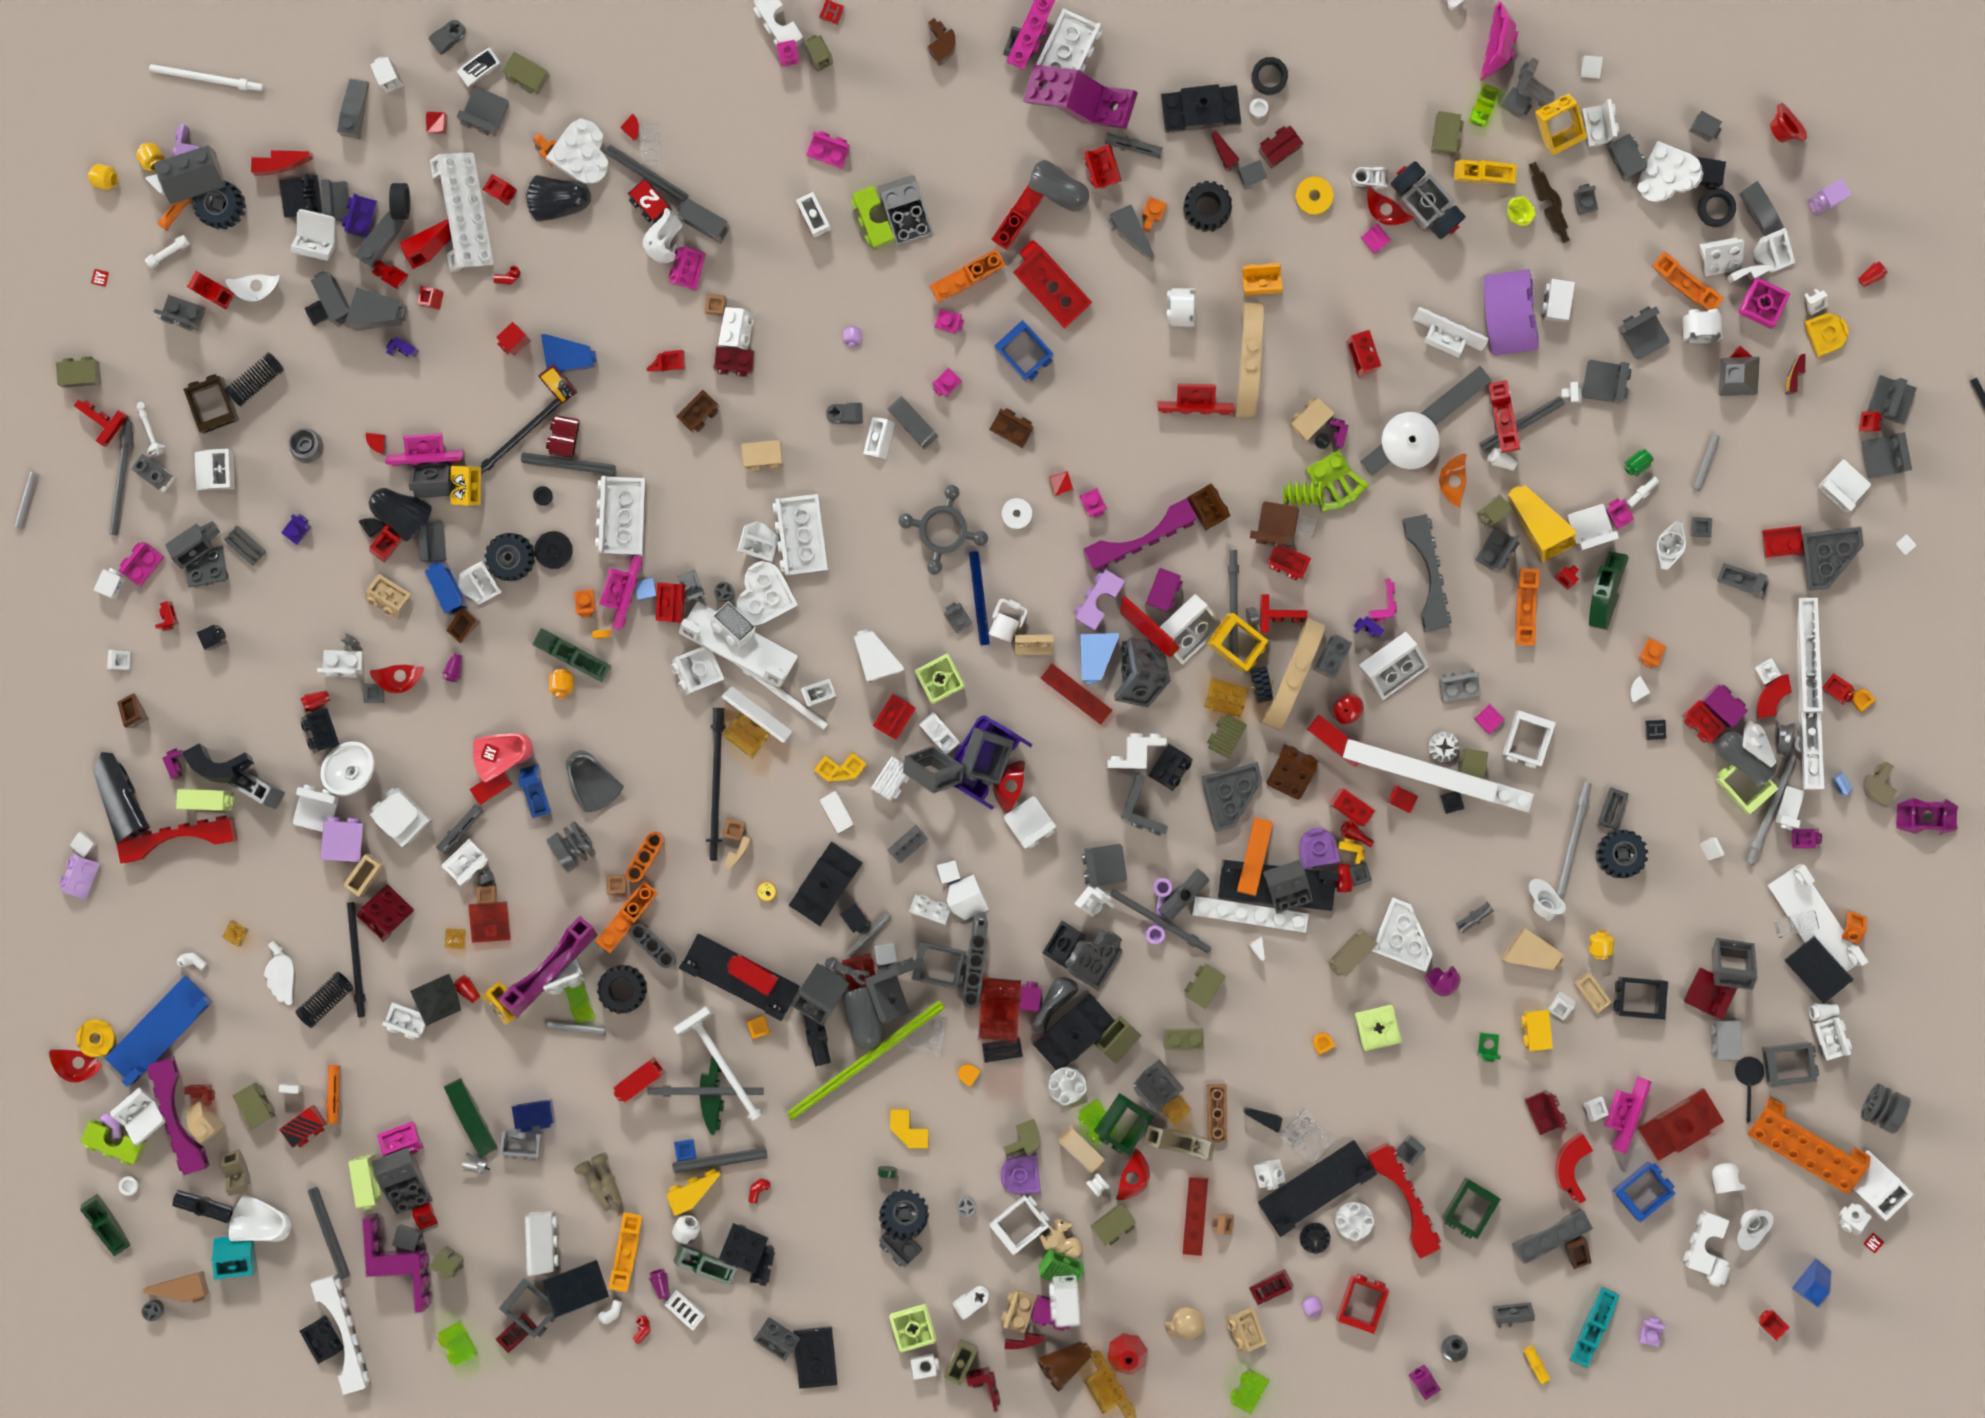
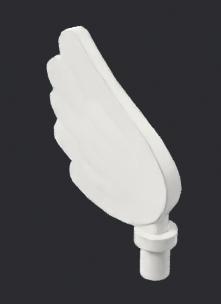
M273 940L268 944V947L274 952L273 955L275 957L269 961L264 972V976L268 978L267 987L271 989L278 1002L284 1001L286 1005H292L294 1002V962L290 956L282 952L283 948L279 947Z

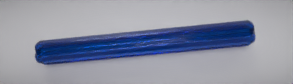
M978 551L969 552L979 642L981 646L990 644L980 556Z

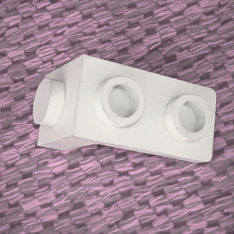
M1789 786L1785 787L1775 823L1781 824V828L1791 831L1793 828H1799L1801 821L1797 820L1804 796L1803 790Z

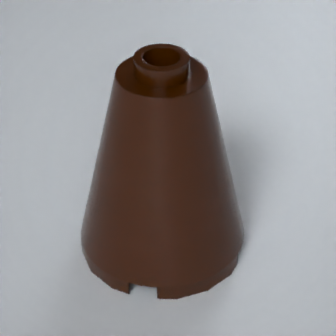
M1080 1341L1041 1356L1037 1359V1362L1045 1377L1051 1381L1050 1384L1059 1392L1091 1358L1090 1353L1092 1350L1086 1342L1083 1344Z

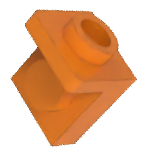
M594 590L574 592L575 613L581 615V618L592 617V613L597 612Z
M1648 638L1638 659L1643 661L1642 665L1652 669L1653 666L1659 667V661L1667 646Z
M1848 911L1846 914V928L1841 938L1855 944H1860L1867 932V917Z

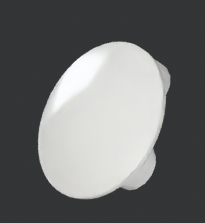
M1063 1067L1051 1075L1048 1082V1090L1055 1101L1062 1105H1069L1077 1102L1086 1093V1080L1079 1070L1072 1067Z
M1349 1202L1338 1210L1335 1224L1343 1237L1358 1241L1365 1238L1372 1231L1374 1217L1371 1210L1363 1203Z

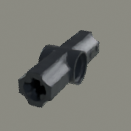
M803 1014L807 1029L805 1030L808 1045L811 1047L815 1066L831 1063L825 1026L818 1024Z
M182 1190L176 1191L172 1201L173 1207L193 1212L197 1216H206L225 1223L229 1222L233 1213V1206ZM200 1202H204L206 1204V1211H202L199 1208Z

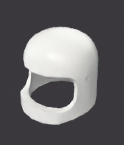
M1722 1163L1713 1168L1712 1179L1716 1194L1746 1190L1745 1184L1739 1182V1169L1735 1164Z

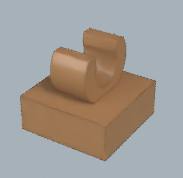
M1233 1214L1212 1216V1219L1218 1221L1217 1226H1211L1212 1230H1217L1219 1235L1232 1234Z

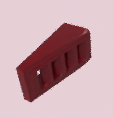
M1214 131L1212 132L1211 139L1225 170L1228 172L1239 163L1240 158L1219 133Z
M1283 1269L1254 1284L1249 1289L1257 1304L1260 1305L1292 1290L1293 1283L1287 1271ZM1280 1278H1282L1285 1286L1282 1285ZM1273 1281H1275V1283H1276V1285H1277V1287H1278L1279 1289H1277V1290L1275 1289V1287H1274V1285H1273V1283H1272ZM1265 1285H1268L1269 1289L1271 1290L1270 1294L1268 1293ZM1258 1288H1261L1265 1295L1264 1297L1260 1295Z
M525 1312L518 1318L520 1320L523 1319L531 1330L537 1327ZM515 1322L495 1339L507 1353L529 1335L517 1325L524 1332L521 1336L514 1328L517 1325ZM510 1330L517 1336L518 1339L516 1341L508 1333ZM504 1336H506V1337L509 1339V1341L512 1343L511 1346H509V1345L503 1340V1337H504Z

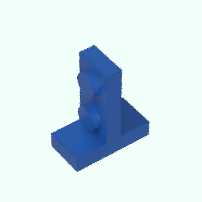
M539 764L520 769L518 778L520 788L523 787L532 818L551 813L540 777L541 770Z

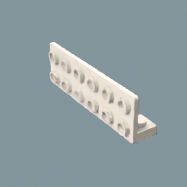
M474 153L436 155L430 160L433 179L441 178L454 248L447 253L449 271L457 272L465 267L493 265Z
M697 602L687 619L684 618L679 634L780 688L798 656L755 632L739 649L731 646L721 633H717L710 624L712 616L717 611Z
M1798 864L1768 884V888L1804 942H1807L1815 935L1846 971H1849L1856 965L1863 966L1868 963V960L1857 945H1853L1850 941L1841 938L1843 929L1812 884L1815 880L1805 865Z

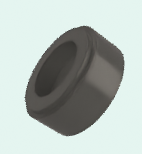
M1254 607L1246 608V617L1251 627L1257 626L1259 618Z

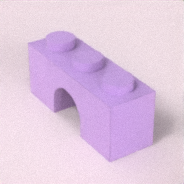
M1842 178L1809 198L1808 205L1810 210L1819 216L1837 206L1852 194Z
M1106 569L1104 573L1101 571L1098 573L1094 580L1097 582L1094 589L1089 588L1084 596L1087 599L1084 605L1079 604L1074 612L1077 615L1075 620L1095 631L1105 615L1096 607L1097 597L1107 594L1115 599L1125 583L1124 580Z

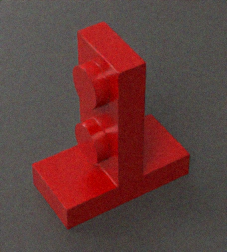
M77 400L74 407L104 428L95 441L105 447L109 445L129 418L127 414L120 410L115 413L112 419L102 411L99 414L94 410L95 406L87 400L85 402Z
M1261 594L1260 634L1269 633V618H1272V622H1284V619H1291V622H1303V619L1308 618V610H1269V594Z

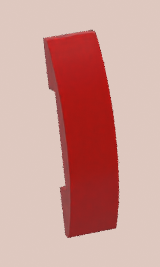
M1508 381L1489 383L1501 452L1521 450Z

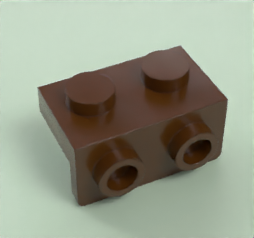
M702 390L676 417L692 433L695 431L699 432L706 425L704 422L709 417L712 419L719 412L718 408L720 406Z
M1212 483L1187 497L1205 531L1231 516L1228 507L1223 503L1218 490Z

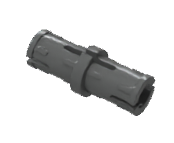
M1487 901L1475 911H1470V914L1456 922L1458 928L1461 927L1460 930L1464 933L1476 923H1481L1480 920L1494 912V910Z

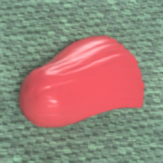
M520 733L498 734L475 739L473 742V760L478 776L486 783L511 767L527 761L533 754L531 739L525 734ZM486 743L500 749L495 762L481 758Z

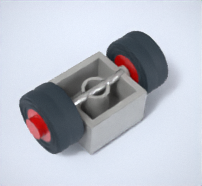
M1415 161L1407 168L1406 166L1402 167L1396 173L1398 176L1391 182V186L1399 195H1403L1412 188L1398 203L1409 215L1414 216V221L1423 231L1437 220L1430 229L1441 240L1450 233L1452 235L1460 228L1459 224L1466 216L1456 205L1449 209L1455 203V200L1430 173L1417 183L1425 175L1426 171Z

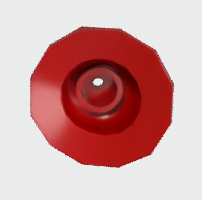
M1778 104L1777 114L1770 123V129L1775 138L1781 143L1793 139L1801 142L1807 139V132L1802 123L1785 104Z

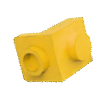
M1344 838L1343 842L1338 841V849L1356 852L1354 864H1360V861L1364 860L1365 850H1362V845H1357L1355 840Z

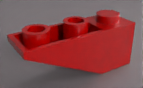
M446 219L399 242L405 258L412 269L431 261L452 239L449 220Z

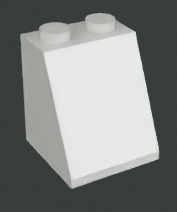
M868 629L857 632L858 636H854L867 682L905 672L901 663L873 631L869 632Z

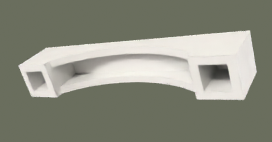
M337 1274L315 1280L310 1283L315 1301L323 1303L331 1312L343 1338L345 1351L343 1372L338 1376L342 1393L345 1395L365 1389L369 1385L370 1376L363 1366L365 1359L363 1353L359 1352L358 1349L359 1338L353 1332L354 1321L352 1316L348 1315V1301L346 1297H343L341 1291L343 1289L342 1281L337 1277Z

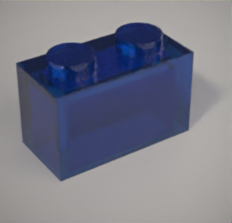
M552 1099L512 1106L515 1130L520 1129L521 1132L531 1131L532 1127L539 1126L540 1129L550 1128L551 1124L556 1122Z

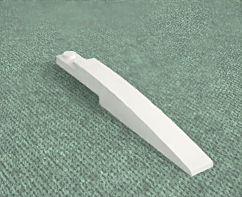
M1798 598L1799 747L1800 753H1802L1803 790H1823L1824 770L1821 725L1823 704L1818 598ZM1807 737H1809L1812 740L1813 744H1810V742L1807 740Z
M1350 739L1347 741L1343 758L1525 812H1529L1534 796L1530 792Z

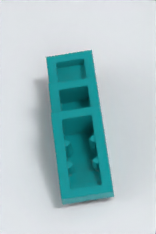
M1601 1287L1582 1326L1569 1361L1584 1368L1589 1367L1594 1351L1598 1349L1602 1335L1608 1328L1620 1295Z

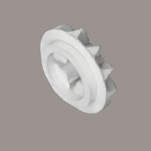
M1448 732L1435 734L1430 739L1428 746L1430 755L1439 762L1453 760L1460 749L1456 737ZM1445 740L1446 745L1452 747V749L1445 750L1443 756L1442 749L1436 747V745H1442Z

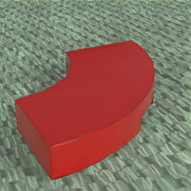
M1788 674L1773 679L1763 689L1756 704V719L1777 715L1779 701L1785 695L1792 693Z

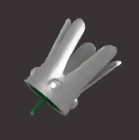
M466 1152V1156L477 1163L463 1162V1167L473 1170L462 1169L460 1171L477 1172L482 1175L484 1169L490 1170V1168L485 1167L487 1160L477 1158Z

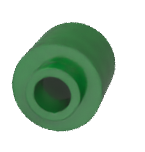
M1646 449L1639 450L1625 461L1626 466L1624 469L1630 476L1634 475L1637 477L1651 466L1654 459Z

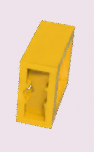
M1570 94L1562 96L1535 111L1544 145L1553 156L1587 138L1578 102ZM1569 110L1573 125L1551 136L1547 121Z
M1228 613L1206 645L1240 672H1247L1255 666V660L1258 655L1264 653L1269 640L1236 614ZM1235 624L1258 641L1244 662L1221 645Z

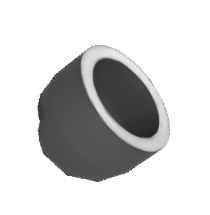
M485 870L486 874L483 871L480 872V885H487L495 881L494 875L490 870Z

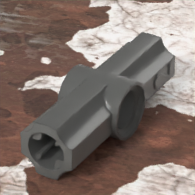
M1197 868L1181 886L1174 889L1173 894L1158 909L1160 914L1171 922L1187 904L1193 902L1195 895L1210 881L1209 878ZM1186 890L1187 897L1182 900L1180 895L1182 891Z

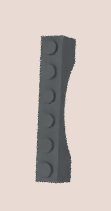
M1427 514L1404 518L1402 522L1405 537L1421 554L1429 576L1428 597L1421 612L1424 632L1448 628L1449 623H1451L1450 612H1446L1445 605L1448 604L1446 593L1442 592L1441 586L1444 585L1442 574L1439 575L1438 572L1440 560L1439 556H1435L1434 552L1436 540L1435 537L1431 536L1430 529H1433L1432 520L1428 518Z

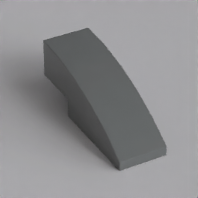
M1758 181L1739 193V196L1749 209L1748 213L1764 236L1784 228L1774 206Z

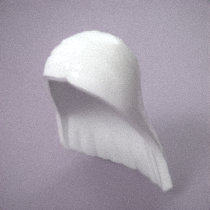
M243 1195L231 1215L229 1240L283 1241L289 1236L292 1223L285 1213L256 1198Z

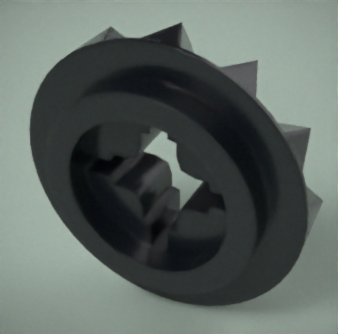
M1310 1223L1302 1229L1300 1243L1307 1252L1317 1254L1324 1252L1329 1246L1331 1237L1324 1225ZM1314 1230H1316L1318 1237L1323 1238L1317 1240L1316 1246L1313 1240L1307 1239L1313 1237Z

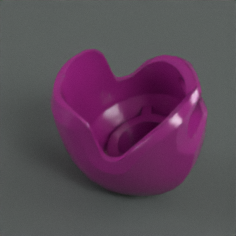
M1451 966L1445 973L1440 968L1435 967L1425 975V980L1435 994L1445 997L1453 994L1459 988L1461 977L1454 966Z

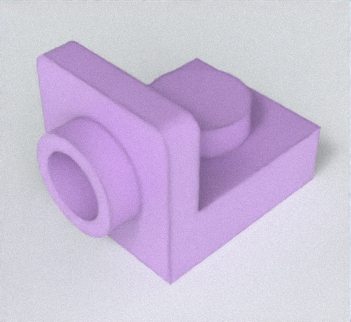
M1650 1317L1649 1320L1643 1319L1639 1342L1659 1347L1662 1330H1665L1666 1325L1661 1323V1319Z

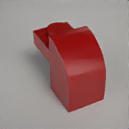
M195 271L187 285V288L225 310L235 295L231 290L198 271Z

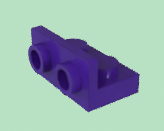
M355 193L353 198L349 197L346 207L349 208L348 216L344 215L342 227H345L344 232L366 238L370 230L377 201L358 196Z

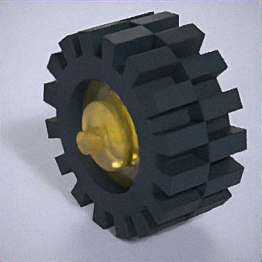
M1266 666L1251 669L1253 685H1250V688H1254L1257 702L1273 700L1271 686L1273 681H1270Z

